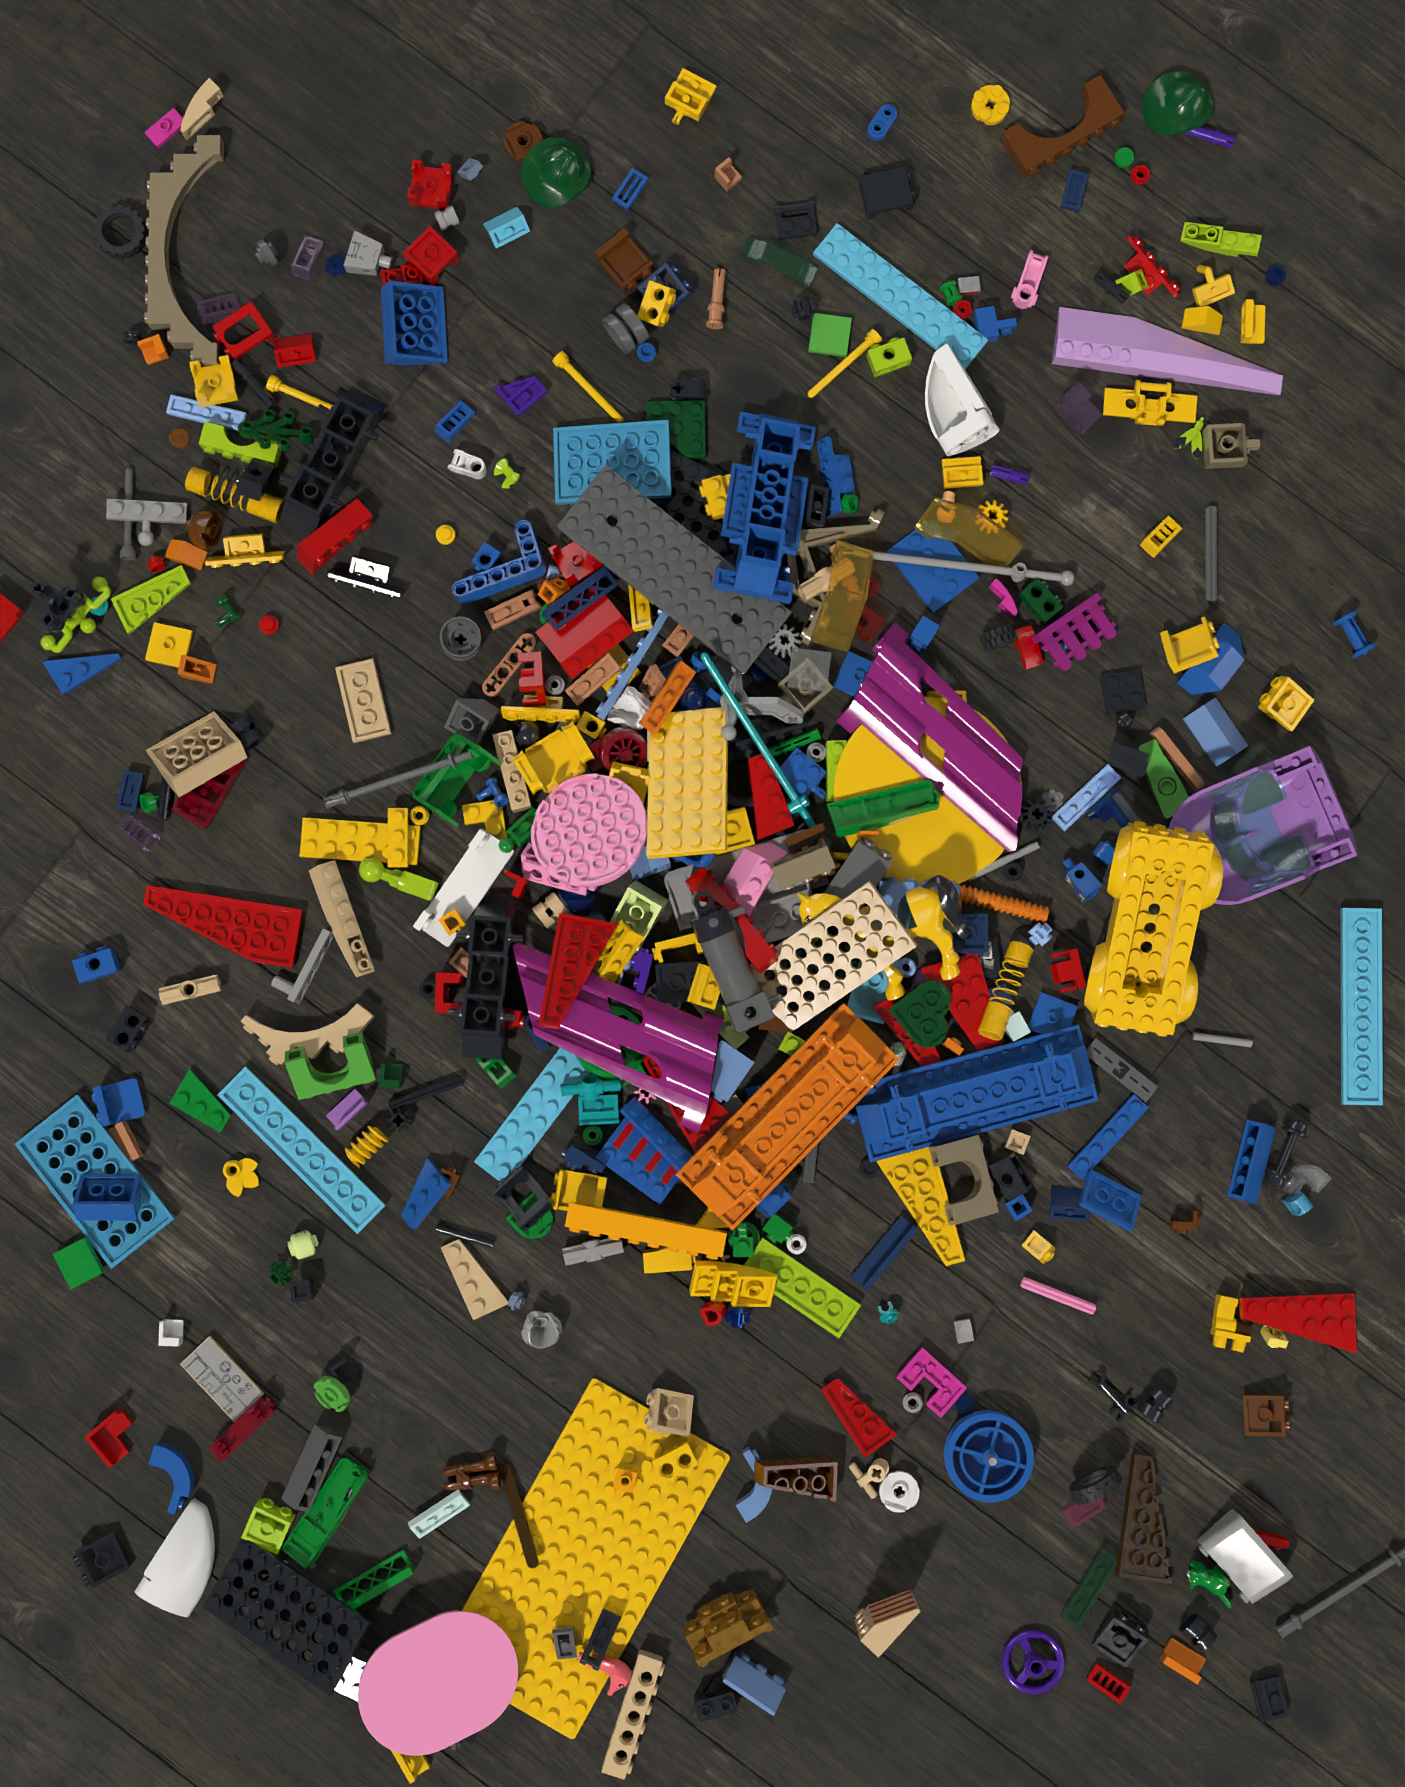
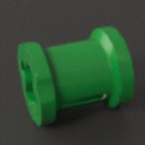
M955 280L946 282L940 287V291L944 292L947 299V306H952L963 299V296L959 294L955 286Z

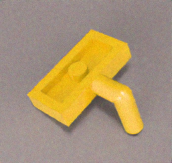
M1204 265L1197 267V272L1205 274L1207 283L1192 289L1197 307L1206 306L1235 293L1230 274L1214 279L1210 267Z

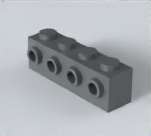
M314 1425L281 1498L295 1510L310 1511L342 1440L341 1436L330 1428Z

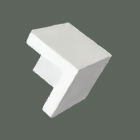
M173 1319L160 1321L158 1346L182 1345L184 1321Z

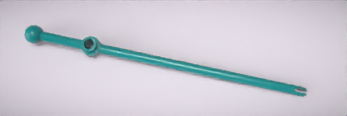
M703 652L701 659L790 797L791 802L787 804L788 809L792 814L800 813L809 828L815 826L814 820L806 809L810 805L809 799L806 795L800 797L796 794L713 661L706 652ZM827 838V841L830 847L832 848V842L829 838Z

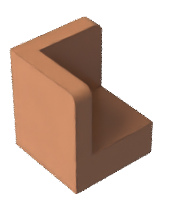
M730 157L715 168V179L726 191H729L742 180V176L732 166Z

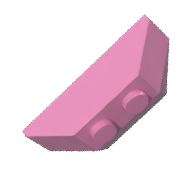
M771 842L743 848L724 880L725 888L729 892L727 896L731 901L735 899L740 906H744L746 910L744 914L747 913L749 917L774 876L770 863L786 856L788 853Z

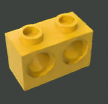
M649 280L637 315L638 318L653 325L663 327L668 322L670 315L668 312L670 306L675 302L676 290ZM663 290L664 298L659 300L658 294ZM657 309L658 316L653 319L652 311Z
M688 1440L652 1458V1463L662 1483L668 1482V1484L679 1479L678 1475L684 1472L686 1474L693 1472L699 1464ZM682 1454H688L691 1459L688 1463H682L679 1457ZM666 1463L671 1464L673 1470L669 1473L664 1472L661 1468Z

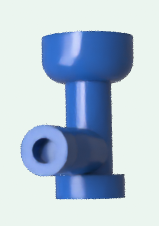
M496 778L488 779L486 781L487 788L481 793L476 794L478 800L481 801L493 793L495 796L493 802L498 808L505 806L509 802L508 796L501 793Z

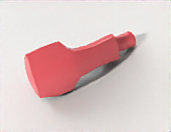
M583 1652L579 1653L578 1660L581 1659ZM592 1652L591 1657L596 1659L598 1653ZM605 1655L599 1670L606 1672L610 1676L611 1682L607 1695L612 1696L615 1691L626 1687L631 1680L632 1670L623 1661Z

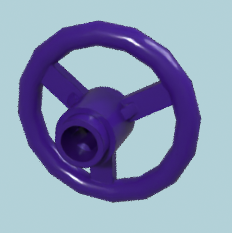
M1030 1629L1019 1632L1008 1641L1003 1649L1001 1664L1004 1676L1011 1686L1022 1693L1035 1695L1047 1692L1057 1685L1063 1675L1065 1659L1063 1650L1054 1637L1045 1631ZM1028 1638L1042 1639L1050 1644L1055 1651L1057 1660L1043 1659L1039 1653L1033 1652ZM1020 1642L1025 1652L1023 1659L1024 1669L1015 1678L1011 1672L1009 1660L1015 1645ZM1046 1669H1056L1051 1679L1042 1685L1029 1686L1023 1684L1029 1676L1040 1677Z

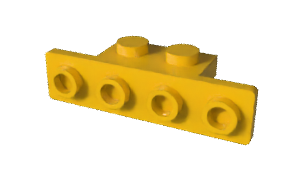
M263 533L224 536L225 556L207 557L205 565L218 568L222 567L223 564L240 566L245 562H250L251 565L262 563L261 561L278 563L284 559L285 551L265 552Z
M524 695V698L537 697L532 695ZM546 696V706L501 707L503 718L510 721L522 719L531 722L542 720L549 723L561 721L570 724L572 721L575 723L581 719L579 710L563 709V697Z

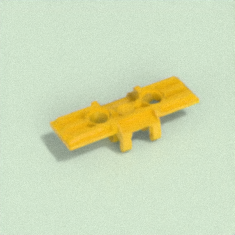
M1136 380L1134 390L1105 388L1103 415L1129 417L1135 419V424L1163 426L1165 421L1195 423L1197 396L1172 394L1171 383H1144ZM1140 390L1165 393L1159 400L1145 399V395H1141ZM1126 400H1134L1136 407L1134 409L1127 408ZM1166 403H1172L1174 411L1167 412Z

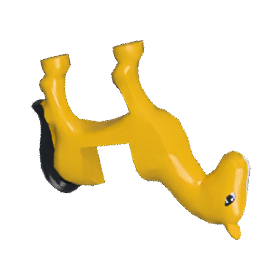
M936 875L930 878L924 886L906 892L907 901L917 925L907 931L912 938L923 937L934 942L942 954L941 977L943 980H949L960 974L961 971L957 964L960 958L953 948L952 934L943 927V919H947L952 924L961 939L971 936L972 931L964 923L961 900L954 884L948 878ZM797 893L801 900L799 915L802 920V927L842 899L830 894L808 896ZM863 907L860 910L862 913H869L870 907ZM845 915V923L849 925L853 924L854 917L851 915ZM873 920L872 927L878 930V925L876 921ZM857 931L856 938L863 941L866 939V934L863 931ZM891 936L883 939L884 943L888 946L894 944V939ZM814 937L812 942H817L820 938ZM875 947L867 949L870 956L875 957L878 955V950ZM890 964L882 970L887 978L885 995L888 1001L898 999L905 994L904 987L901 984L903 974L893 964Z

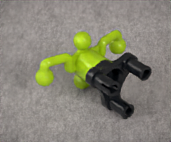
M99 576L92 581L94 590L103 592L94 602L87 598L84 592L73 587H68L62 592L40 581L34 582L37 586L32 584V591L41 598L47 608L48 613L44 614L41 618L42 624L53 632L62 631L65 634L57 645L56 639L53 636L45 635L42 637L41 646L43 649L51 650L54 653L61 652L71 640L72 630L79 624L84 633H92L95 630L96 624L94 620L85 617L91 609L99 608L111 595V589L108 587V582L104 577Z

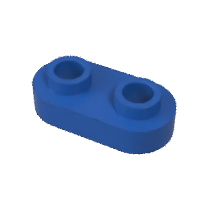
M885 104L880 107L868 125L867 134L871 140L881 141L884 139L897 118V110L894 106ZM888 111L891 115L887 116L885 112ZM879 127L881 130L875 131L874 128Z

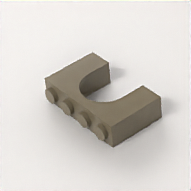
M972 1135L929 1147L934 1167L959 1161L966 1164L974 1175V1188L971 1194L963 1200L944 1205L949 1225H957L999 1212L998 1199L993 1192L994 1184L989 1176V1165L984 1157V1146L979 1135Z

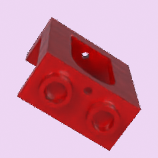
M249 302L212 326L216 332L213 334L219 344L224 343L226 346L224 352L230 360L233 358L236 360L266 339L269 343L276 339L252 302ZM251 315L260 330L236 345L228 344L224 338L225 332L245 317Z

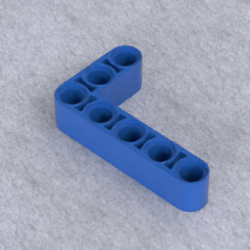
M521 520L515 525V534L522 554L521 558L461 579L453 584L452 592L460 603L469 604L539 578L546 573L547 568L539 540L530 522Z

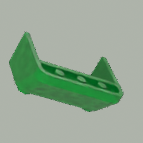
M454 734L450 737L433 763L448 758L449 752H452L455 756L471 751L473 758L456 763L457 769H453L450 765L424 774L412 792L414 799L455 827H458L459 824L451 819L457 811V805L453 800L475 770L481 772L488 769L491 761L499 766L502 765V762L482 747L459 734Z

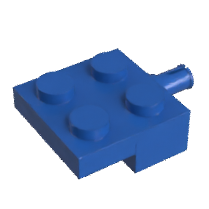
M796 747L780 767L798 796H808L814 792L823 799L827 793L819 787V783L827 772Z

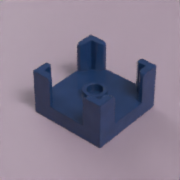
M962 914L964 923L971 929L972 934L961 939L957 933H951L955 952L958 955L979 954V957H989L988 914Z

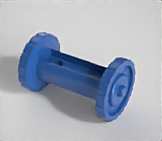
M1356 610L1348 615L1344 614L1341 619L1333 623L1334 627L1342 626L1356 650L1352 655L1353 659L1362 654L1366 655L1367 651L1377 646L1375 643L1368 644L1353 618L1358 614Z

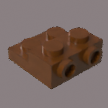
M1285 1394L1243 1395L1245 1436H1287L1288 1431H1291V1419H1287L1286 1411H1290V1399H1286Z

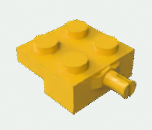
M683 68L665 96V104L677 111L672 122H676L679 125L683 115L699 122L717 86Z

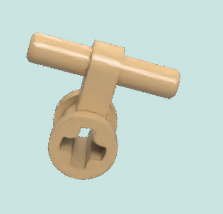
M882 1458L875 1459L865 1474L862 1473L855 1462L849 1465L850 1470L857 1478L856 1482L865 1489L871 1499H874L877 1496V1492L869 1482H881L884 1480L889 1472L888 1462Z

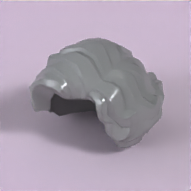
M531 1311L527 1315L524 1328L521 1331L522 1338L526 1344L538 1349L550 1347L557 1343L562 1333L561 1321L551 1312Z

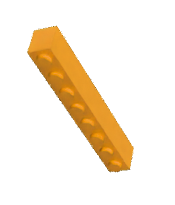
M573 1201L569 1203L565 1227H569V1231L581 1233V1230L589 1231L588 1234L600 1237V1234L608 1235L609 1239L620 1240V1238L628 1239L629 1243L639 1244L641 1241L648 1243L647 1246L659 1248V1245L666 1246L667 1250L679 1252V1249L687 1250L689 1255L698 1256L699 1253L707 1254L706 1258L718 1260V1257H723L727 1231Z

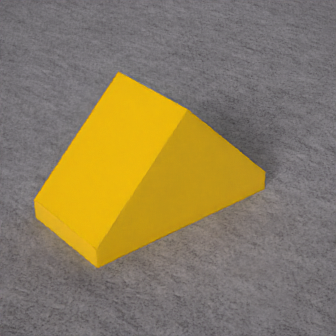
M1209 306L1187 308L1184 310L1181 328L1220 335L1223 315Z

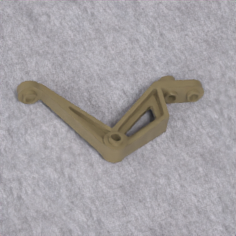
M880 509L877 512L872 511L868 519L871 522L870 525L801 530L796 556H800L808 580L816 574L808 548L876 531L885 512ZM785 554L787 566H792L789 581L794 583L792 596L805 602L800 597L797 589L799 581L795 556ZM823 592L805 602L818 609L817 611L813 609L808 619L812 622L809 628L804 627L800 635L803 638L801 642L809 645L817 627L825 630L832 617L825 613L828 604Z

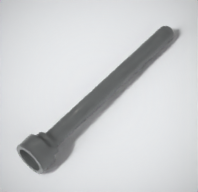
M126 468L125 500H133V470L131 468ZM124 521V546L120 550V559L122 560L136 559V551L132 546V521Z

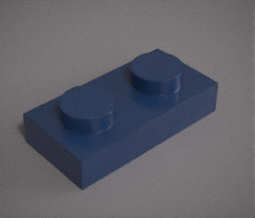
M1069 170L1060 205L1061 209L1079 212L1088 178L1087 173Z
M124 770L116 809L137 813L139 797L145 778L144 774Z

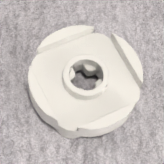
M891 1471L881 1481L879 1494L881 1501L889 1510L900 1513L915 1506L919 1499V1487L911 1474L905 1471ZM901 1486L905 1492L897 1497L894 1489Z

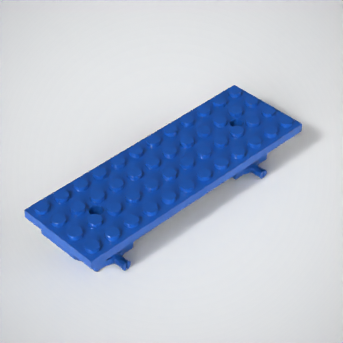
M1076 1024L883 1076L855 1105L871 1163L1096 1102L1098 1097L1080 1027Z

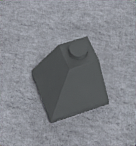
M458 698L444 728L480 745L493 725L499 709L484 699Z

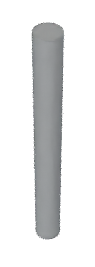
M1036 841L995 860L990 865L981 869L977 873L978 875L968 879V881L1039 849V844Z

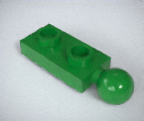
M534 807L506 831V836L509 838H502L498 844L501 852L510 853L514 849V843L521 847L531 838V827L537 811Z

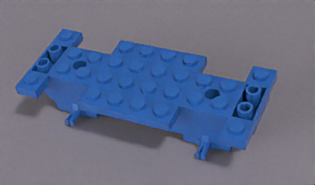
M740 411L736 432L744 433L745 437L755 439L751 466L732 463L721 530V536L730 537L729 543L739 544L735 571L716 568L713 589L790 604L794 583L777 580V575L781 566L782 556L784 554L796 556L799 548L808 478L793 475V468L798 449L811 450L816 427L799 424L795 420Z

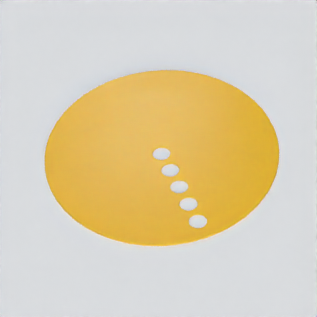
M924 697L927 703L946 718L947 700L945 698ZM974 710L1006 741L1001 732L986 717ZM861 724L848 740L837 764L834 779V802L925 779ZM923 733L920 738L922 754L943 771L945 750L927 734ZM939 791L940 797L938 800L940 806L937 810L921 813L895 824L877 828V831H880L877 837H863L871 839L879 849H885L892 854L894 861L883 877L897 878V882H904V879H916V883H924V880L941 875L950 881H956V884L962 883L978 875L977 873L981 869L993 863L1003 852L1004 848ZM917 805L909 809H906L905 811L917 808ZM857 833L844 836L852 850L861 838L857 837Z

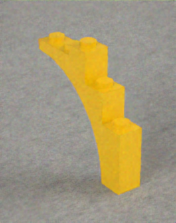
M709 1207L696 1224V1226L712 1229L728 1227ZM666 1246L643 1250L644 1274L692 1270V1264H695V1256L687 1254V1250L679 1249V1252L667 1250Z

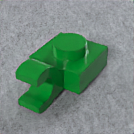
M741 1222L738 1225L739 1236H733V1257H753L754 1236H748V1222Z

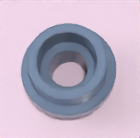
M514 1292L508 1301V1306L511 1307V1310L516 1311L523 1307L525 1303L524 1293Z

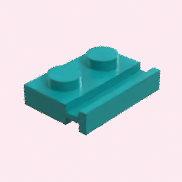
M618 1094L600 1095L595 1100H585L583 1096H578L579 1125L619 1123Z

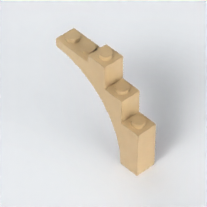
M357 1003L345 1016L336 1022L308 1032L276 1030L261 1024L249 1015H245L241 1022L244 1024L243 1028L250 1034L255 1033L260 1037L258 1040L266 1047L268 1045L271 1046L266 1052L270 1055L268 1059L275 1065H285V1051L300 1047L305 1048L308 1058L310 1057L311 1059H315L328 1042L331 1043L329 1047L336 1053H345L343 1049V1036L363 1032L375 1016L361 1004Z

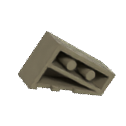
M823 837L818 839V844L811 848L806 845L802 847L801 852L793 855L790 853L770 863L780 890H789L795 887L796 883L801 881L803 883L809 882L814 879V876L819 874L826 875L832 872L833 868H836Z

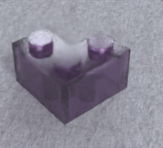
M1078 381L1061 398L1056 409L1060 417L1067 419L1071 423L1074 431L1084 435L1103 414L1089 401L1092 394Z

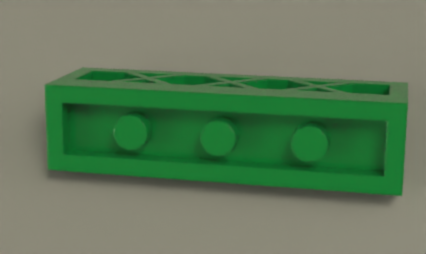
M402 1549L334 1590V1593L338 1599L351 1608L356 1609L413 1575L416 1569L405 1550ZM400 1556L403 1557L407 1564L402 1569L393 1567L394 1560ZM380 1568L388 1569V1577L385 1579L377 1578V1570ZM363 1578L372 1580L371 1586L367 1590L358 1588L359 1582ZM346 1588L355 1590L353 1598L345 1601L341 1594V1591Z

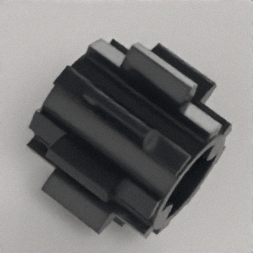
M809 296L798 297L793 300L791 309L793 317H797V320L801 322L814 317V301L810 300Z

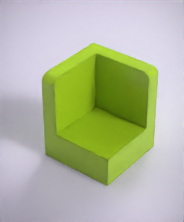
M1142 269L1115 281L1116 285L1122 283L1124 290L1130 293V296L1149 287Z

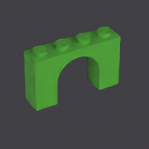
M362 1032L343 1036V1049L348 1063L343 1069L334 1073H323L313 1068L304 1047L285 1051V1065L299 1100L312 1098L324 1093L328 1094L340 1089H347L359 1084H367L376 1080L375 1067Z

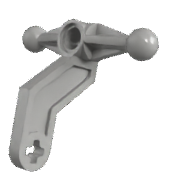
M731 666L734 674L728 687L746 715H773L790 725H797L803 722L804 713L779 697H747L746 692L743 690L742 674ZM723 694L720 698V703L725 710L726 726L722 728L721 735L725 740L729 741L733 740L736 736L734 725L738 715Z

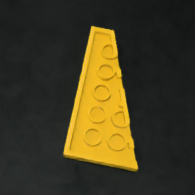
M929 1147L876 1161L945 1266L965 1261L956 1226L948 1224L944 1205L949 1204L940 1168L939 1166H933Z

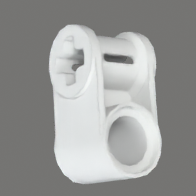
M454 449L453 453L455 455L451 464L447 467L449 470L475 479L485 477L487 469L482 459ZM475 465L482 466L479 471H472Z

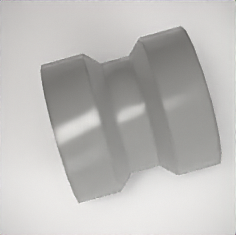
M452 205L446 207L444 211L434 213L441 231L447 229L449 225L459 224Z

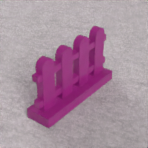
M1098 593L1031 638L1035 645L1040 641L1044 646L1041 648L1043 651L1047 650L1055 661L1052 664L1055 668L1058 666L1060 670L1067 671L1071 668L1070 657L1073 656L1078 661L1083 660L1086 657L1084 649L1086 646H1089L1091 650H1097L1101 647L1100 636L1103 635L1107 640H1111L1116 636V630L1114 629L1116 624L1114 621L1110 623L1103 613L1105 609L1103 605L1099 607L1097 604L1102 599ZM1085 610L1088 613L1086 617L1082 614ZM1090 619L1096 624L1100 630L1099 632H1094L1088 623ZM1072 621L1074 625L1069 627L1067 623ZM1076 629L1085 641L1082 644L1073 633ZM1056 631L1058 636L1054 638L1052 633ZM1061 639L1070 651L1067 654L1058 644V641Z

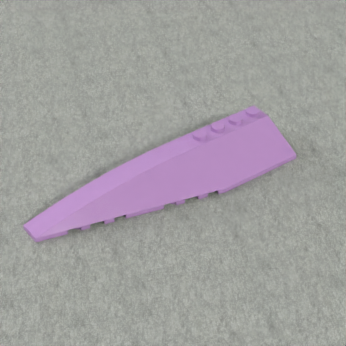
M1059 307L1052 364L1281 395L1283 375L1136 317Z

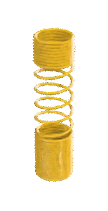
M195 466L188 472L185 481L186 490L201 496L203 495L204 497L211 494L214 501L221 497L223 504L230 501L232 507L240 505L242 511L247 509L248 513L273 523H277L280 520L285 503L284 499L282 500L265 493L261 501L249 498L247 507L242 509L241 501L244 497L240 495L239 502L235 506L232 505V496L237 487L236 482L233 484L230 498L223 502L222 494L227 486V478L223 482L221 494L214 499L213 490L217 484L218 475L213 480L209 494L204 495L210 484V472Z
M1017 941L1009 943L1004 957L1006 961L1002 962L1004 969L999 971L1001 979L995 982L999 988L992 990L995 997L989 999L978 1029L981 1035L989 1039H1002L1012 1012L1008 1006L991 1000L999 999L1010 1005L1015 1004L1012 1000L996 996L994 991L1001 989L1008 994L1018 995L1016 991L1001 988L997 982L1004 980L1012 985L1021 986V983L1015 980L1003 978L1001 972L1008 971L1018 977H1025L1019 971L1007 969L1004 963L1008 962L1017 967L1027 968L1033 954V949L1029 945Z

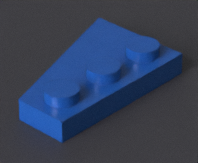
M428 1158L401 1215L409 1227L415 1230L451 1186V1183L440 1172V1169L433 1160Z

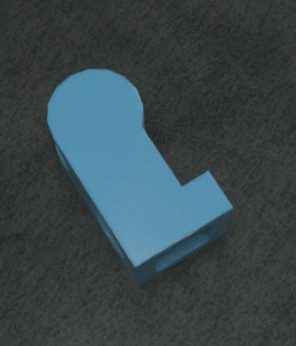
M1296 1189L1282 1200L1291 1214L1296 1216L1305 1214L1313 1207L1305 1194L1299 1189Z

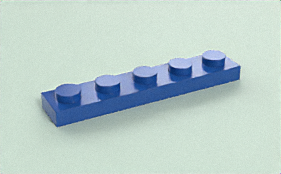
M1132 1094L1067 1167L1083 1180L1087 1172L1099 1163L1149 1107L1135 1094Z
M636 1097L620 1110L625 1118L677 1171L692 1157Z

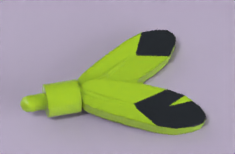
M1201 417L1196 422L1194 428L1176 439L1173 444L1174 449H1180L1191 442L1192 455L1195 459H1199L1202 453L1200 431L1204 425V417Z

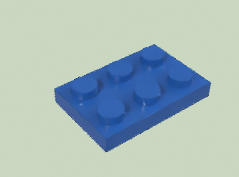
M1091 1169L1087 1172L1078 1205L1130 1232L1134 1228L1142 1195Z

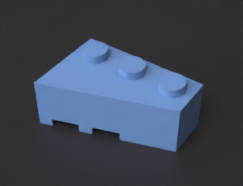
M645 846L638 860L630 868V871L635 881L669 869L671 864L668 857L648 859L647 846Z

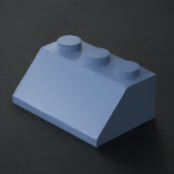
M734 1651L722 1670V1682L774 1716L786 1691L784 1680L776 1674L774 1676L769 1674L767 1668L762 1664L757 1663L756 1665L751 1662V1658L744 1652L738 1653Z

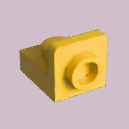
M1035 1231L1021 1245L1042 1264L1049 1262L1056 1250Z

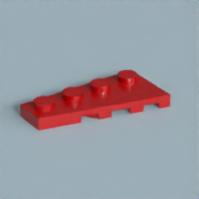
M759 754L749 758L748 768L758 840L792 827L794 823L776 775L764 756Z
M908 989L905 990L904 995H906L909 992ZM903 996L895 1000L888 1001V999L872 1005L920 1066L941 1061L935 1047L924 1048L916 1045L889 1012L888 1008Z
M835 1378L820 1389L863 1457L868 1456L897 1435L838 1378Z

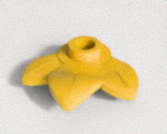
M244 1158L240 1161L230 1160L225 1163L223 1174L227 1178L226 1186L234 1196L239 1197L243 1187L254 1188L259 1186L258 1177L253 1172L258 1163L253 1159ZM232 1166H235L237 1169L235 1174L230 1171Z

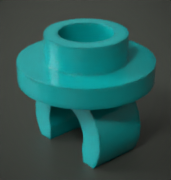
M889 1301L887 1302L889 1306L887 1311H883L881 1306H878V1311L881 1315L880 1320L887 1324L896 1321L899 1315L898 1310L894 1309Z

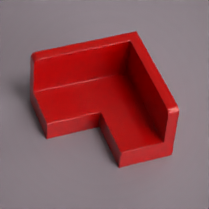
M121 1407L84 1438L105 1464L111 1468L130 1452L119 1435L134 1422Z

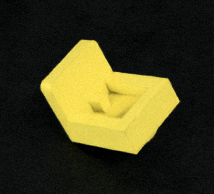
M1265 1325L1262 1326L1260 1333L1267 1345L1273 1348L1287 1347L1289 1341L1281 1330Z

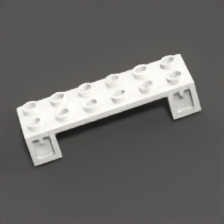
M479 829L469 844V849L413 927L418 931H425L443 945L449 947L457 933L455 932L449 936L438 919L457 908L464 920L467 921L513 855L514 850L510 853L501 852L498 847L500 840L486 830ZM451 918V924L456 925L457 919Z

